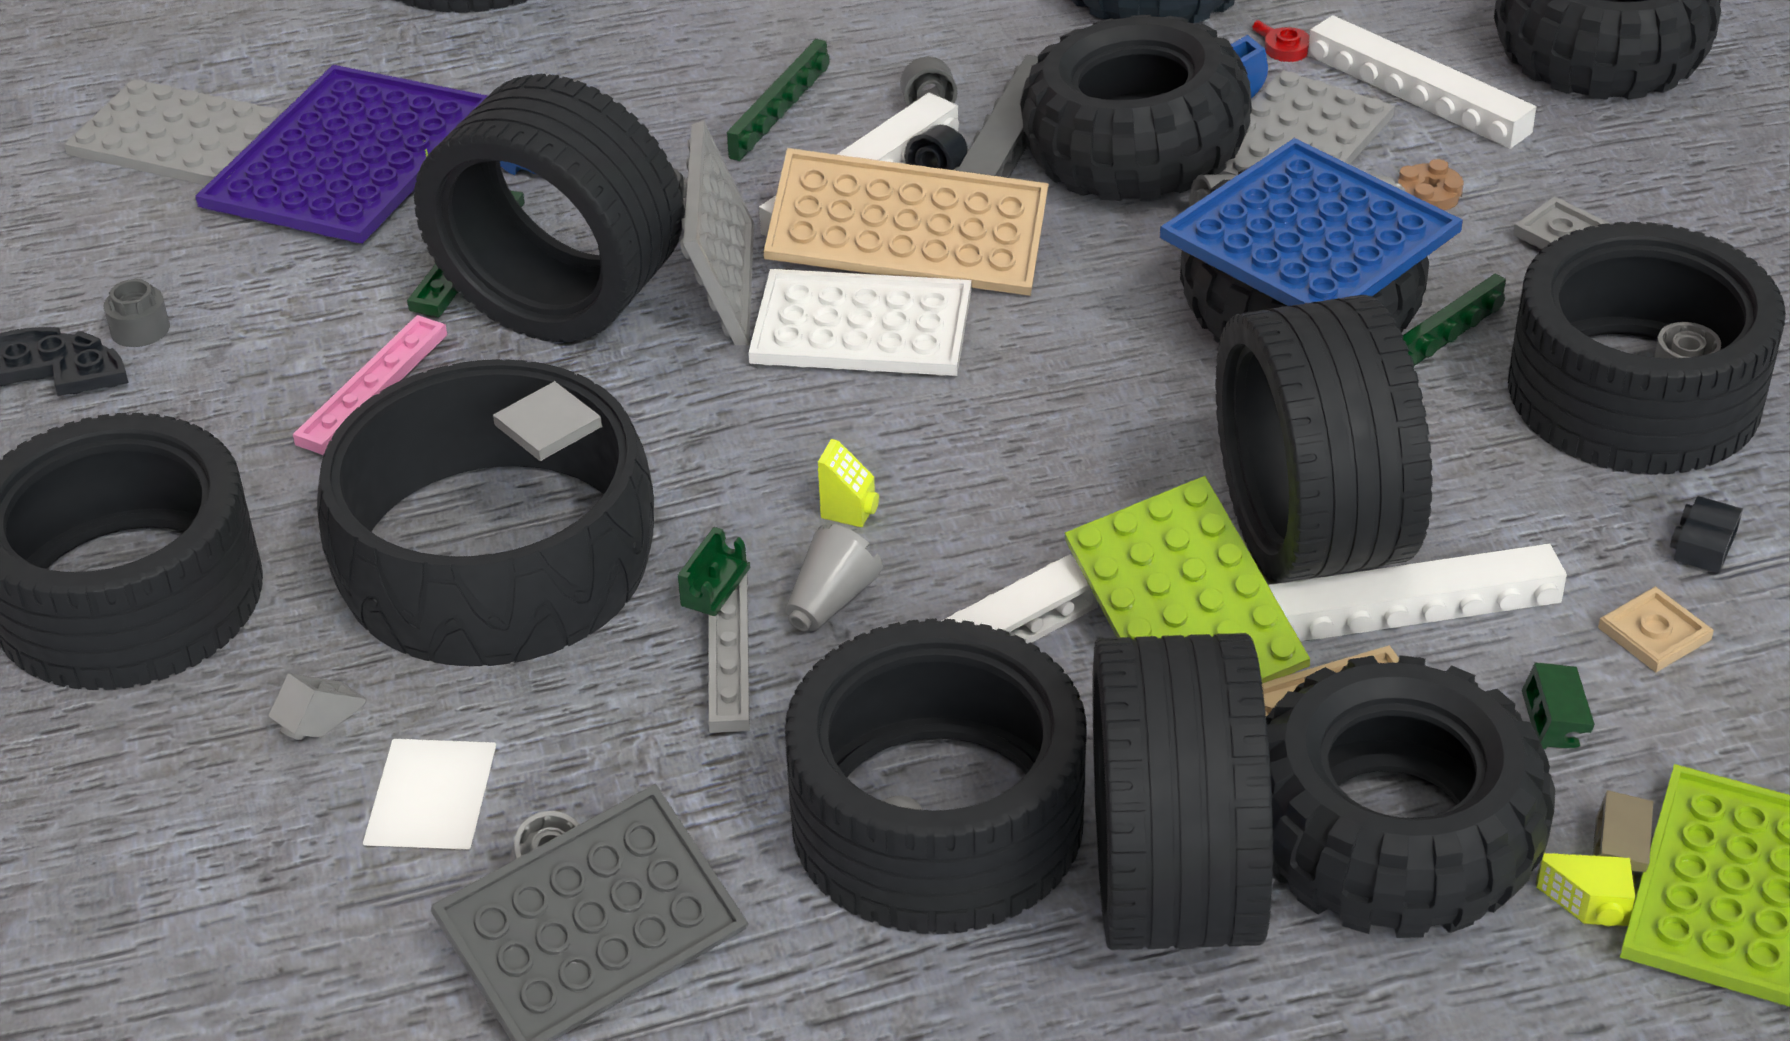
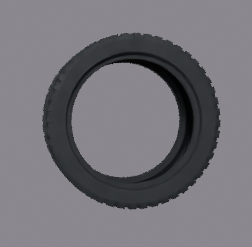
M524 75L506 81L493 90L427 155L416 177L414 204L416 205L415 215L418 218V228L422 231L421 237L424 243H427V250L430 256L434 257V262L438 269L441 268L447 281H451L452 286L458 293L461 292L464 295L463 298L469 303L472 302L475 308L481 313H486L488 318L493 321L497 320L500 322V325L512 328L514 332L519 334L525 333L528 337L534 339L539 337L540 340L544 341L552 339L553 342H573L593 337L610 326L672 255L682 232L683 202L680 201L682 195L681 190L678 188L677 177L673 175L674 169L671 163L667 161V155L663 148H659V142L648 133V128L644 124H640L637 121L638 118L632 112L626 111L625 106L613 101L614 98L606 93L602 94L599 89L593 86L588 87L586 83L577 80L574 82L572 78H559L558 75ZM500 161L524 167L541 176L561 191L586 220L597 241L600 255L588 254L571 248L541 229L525 213L512 195L504 179Z
M1614 222L1612 225L1605 223L1599 224L1598 227L1589 226L1585 227L1584 230L1573 231L1570 235L1566 234L1558 238V241L1554 240L1547 247H1544L1533 258L1526 270L1508 373V389L1512 403L1515 405L1518 414L1522 415L1521 418L1524 422L1530 425V428L1536 434H1540L1544 441L1547 443L1551 442L1552 446L1558 450H1564L1566 454L1574 458L1579 457L1581 461L1589 464L1593 462L1599 467L1606 469L1611 467L1614 468L1613 470L1621 472L1627 470L1630 473L1641 474V472H1647V474L1656 475L1658 472H1663V474H1674L1675 471L1680 473L1689 472L1693 468L1695 470L1705 468L1707 464L1709 466L1720 462V459L1723 461L1732 456V453L1735 454L1742 449V446H1745L1750 441L1760 425L1785 325L1786 311L1783 297L1780 295L1781 292L1771 276L1767 275L1766 270L1762 266H1757L1758 263L1751 257L1747 258L1744 252L1739 249L1735 250L1732 245L1726 242H1720V239L1712 236L1707 237L1704 233L1698 231H1689L1688 228H1675L1673 225L1663 224L1662 226L1652 222H1646V224H1641V222H1630L1627 224L1625 222ZM1678 322H1690L1703 325L1714 331L1721 340V349L1714 353L1690 358H1655L1623 352L1601 344L1590 337L1607 334H1629L1658 339L1660 331L1667 325Z
M1356 295L1237 314L1228 320L1220 337L1215 374L1217 379L1215 380V389L1217 394H1215L1218 435L1220 437V450L1223 456V467L1226 472V482L1229 486V495L1233 502L1234 513L1237 516V522L1240 530H1242V536L1247 543V548L1259 569L1263 571V574L1276 583L1407 562L1419 552L1427 534L1426 530L1429 527V517L1431 515L1430 503H1432L1431 487H1433V476L1431 475V444L1428 440L1429 428L1425 419L1427 416L1425 406L1422 403L1423 396L1421 388L1418 386L1417 373L1413 369L1412 357L1408 354L1409 349L1406 342L1403 341V335L1400 329L1397 328V323L1391 317L1389 311L1384 308V305L1369 295Z
M115 413L114 416L105 414L98 415V418L93 419L92 417L83 418L76 423L74 421L68 422L60 428L57 426L47 430V433H40L33 436L32 440L19 444L17 449H11L3 456L2 460L0 459V647L6 653V656L15 662V665L22 670H26L28 674L34 677L38 676L39 679L48 683L53 681V684L65 687L69 685V688L82 689L84 687L87 690H99V688L116 690V687L125 689L134 687L136 684L142 686L152 683L151 681L156 679L160 681L169 678V675L173 673L177 675L186 671V668L189 666L194 667L202 662V659H208L216 653L218 648L222 649L228 644L229 639H233L239 633L240 627H244L249 620L248 616H251L256 608L255 604L258 603L262 590V564L236 461L228 448L218 438H214L213 434L206 430L203 431V428L195 424L190 425L188 421L176 420L170 416L160 417L159 414L151 413L148 415L143 413H132L131 415ZM136 528H169L185 531L162 549L121 566L84 572H63L47 569L53 562L70 550L110 533Z
M917 619L906 621L905 624H900V622L889 624L886 628L881 626L872 629L871 633L866 634L864 632L854 637V640H847L840 644L837 650L833 649L827 653L825 659H820L813 666V670H809L802 678L803 682L798 684L794 691L795 695L792 696L789 703L785 724L793 842L797 856L800 858V863L804 870L808 872V876L813 883L818 884V888L826 896L830 895L833 902L839 906L844 905L845 910L854 915L860 914L864 920L872 923L874 921L879 922L880 926L887 928L894 926L897 927V930L905 932L917 930V933L929 934V931H936V934H948V931L960 933L968 932L970 928L975 930L986 928L987 924L992 923L995 925L1004 922L1007 917L1013 918L1021 914L1024 908L1026 910L1037 904L1038 899L1042 900L1050 894L1051 888L1054 889L1062 881V876H1066L1071 868V864L1076 859L1082 841L1084 825L1086 715L1083 702L1080 700V694L1077 688L1073 686V681L1070 677L1064 674V669L1057 662L1053 663V658L1045 652L1041 653L1040 648L1031 642L1027 644L1025 639L1017 635L1011 636L1008 631L1000 628L997 630L992 629L990 625L982 623L975 625L974 622L965 620L956 622L955 619H944V621L925 619V621L918 622ZM927 739L959 740L988 747L1013 761L1026 774L1012 788L993 799L977 805L949 810H920L892 805L865 793L847 778L866 759L884 749L898 744Z
M1247 633L1214 634L1213 637L1210 634L1188 635L1187 637L1183 635L1161 636V638L1156 636L1135 637L1134 640H1131L1130 637L1098 638L1095 641L1093 656V758L1099 883L1107 947L1110 950H1140L1144 946H1147L1148 949H1169L1170 946H1174V948H1196L1197 945H1200L1202 948L1223 947L1225 944L1228 947L1262 945L1266 941L1271 912L1273 866L1272 796L1265 702L1260 666L1253 639Z

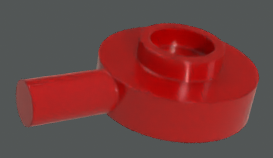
M1260 20L1253 24L1252 30L1265 38V50L1269 57L1282 62H1295L1308 56L1310 36L1305 31L1293 27L1273 29Z

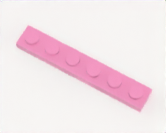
M417 315L293 433L295 445L324 455L329 441H332V436L343 421L373 395L379 394L383 389L401 381L447 336L446 324Z

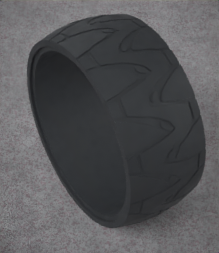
M492 359L461 362L451 366L445 365L427 370L425 373H418L390 385L356 408L337 428L332 436V441H329L324 452L319 476L317 512L322 549L329 563L328 566L335 585L357 621L366 630H369L371 635L394 650L404 654L408 653L411 657L425 661L431 660L434 663L468 667L496 666L535 659L559 651L567 645L571 646L586 638L588 634L591 635L603 627L620 612L625 603L629 602L637 590L645 573L653 539L654 494L648 461L640 438L627 412L607 390L598 384H594L592 380L580 374L576 375L574 372L561 367L539 362H527L525 360ZM555 381L600 415L602 427L539 461L495 426L493 414ZM519 466L552 470L577 478L604 494L590 511L564 530L536 543L494 554L444 556L422 553L397 546L372 533L373 528L388 511L417 490L449 476L483 468Z

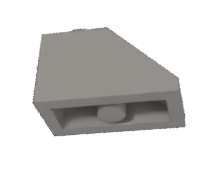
M288 673L268 717L282 725L280 728L282 733L294 739L302 740L304 736L322 738L363 707L367 699L341 681Z

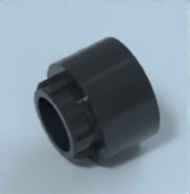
M934 125L909 140L904 153L905 164L954 170L956 166L961 165L968 153L967 142L955 129L947 125Z

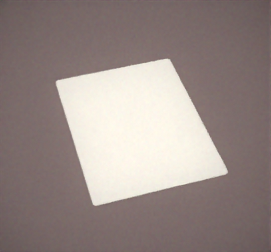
M393 739L363 845L470 849L496 743Z

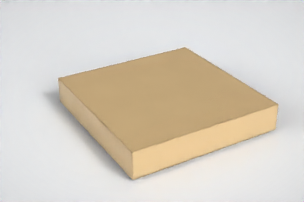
M1656 586L1601 617L1598 625L1601 631L1655 673L1711 641L1714 632L1711 627Z

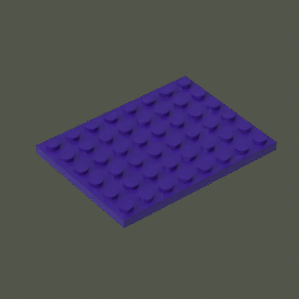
M332 65L195 196L197 206L242 218H250L269 224L281 225L363 244L414 190L418 171L426 158L425 149H427L429 154L488 95Z

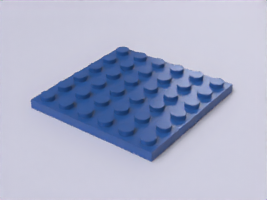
M1293 138L1160 226V239L1279 302L1292 306L1356 295H1369L1372 297L1460 233L1463 220Z

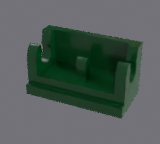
M712 528L677 575L682 607L714 617L718 614L750 569V562L746 560L745 544L740 537L734 542L733 546L735 549H732L725 543L726 536L723 529Z
M1535 662L1521 691L1531 725L1543 749H1547V747H1579V738L1565 737V735L1570 732H1578L1579 734L1591 733L1595 723L1577 667Z

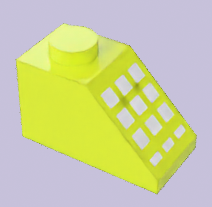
M831 439L818 460L821 518L863 527L868 516L875 514L879 503V493L875 492L874 476L838 440Z
M1544 853L1536 878V887L1584 924L1604 926L1629 925L1635 901L1630 858Z

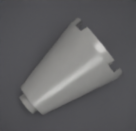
M832 524L829 529H824V525H822L815 532L785 608L789 616V622L798 630L815 631L819 629L880 574L883 568L881 557L877 553L873 558L866 550L870 543L851 529L838 524Z

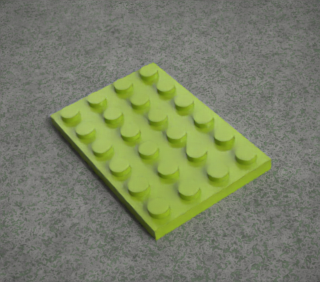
M1206 476L1065 532V541L1116 637H1130L1131 640H1134L1135 637L1156 636L1161 638V636L1183 635L1187 637L1188 635L1210 634L1213 637L1214 634L1247 633L1255 644L1262 683L1290 675L1310 666L1309 655Z
M1674 764L1650 848L1649 866L1647 871L1643 872L1620 958L1790 1007V795Z

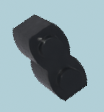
M1697 496L1693 505L1686 504L1680 521V525L1683 527L1676 526L1670 543V548L1676 549L1674 560L1720 573L1736 537L1743 508L1702 496Z

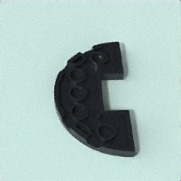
M32 327L0 333V386L54 376L57 395L62 396L79 394L83 391L104 387L112 388L129 383L124 363L116 350L102 345L101 339L82 331H78L75 335L61 333L59 327Z

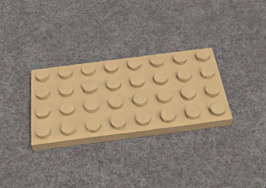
M787 148L764 247V259L876 275L971 280V288L1031 296L1049 183Z

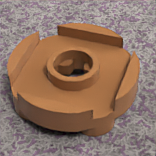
M1434 159L1429 163L1402 167L1398 184L1404 187L1405 192L1445 211L1458 204L1459 197H1462L1464 181L1456 171L1448 168V162Z

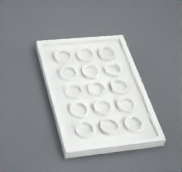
M770 269L748 352L749 364L957 376L971 297V280Z

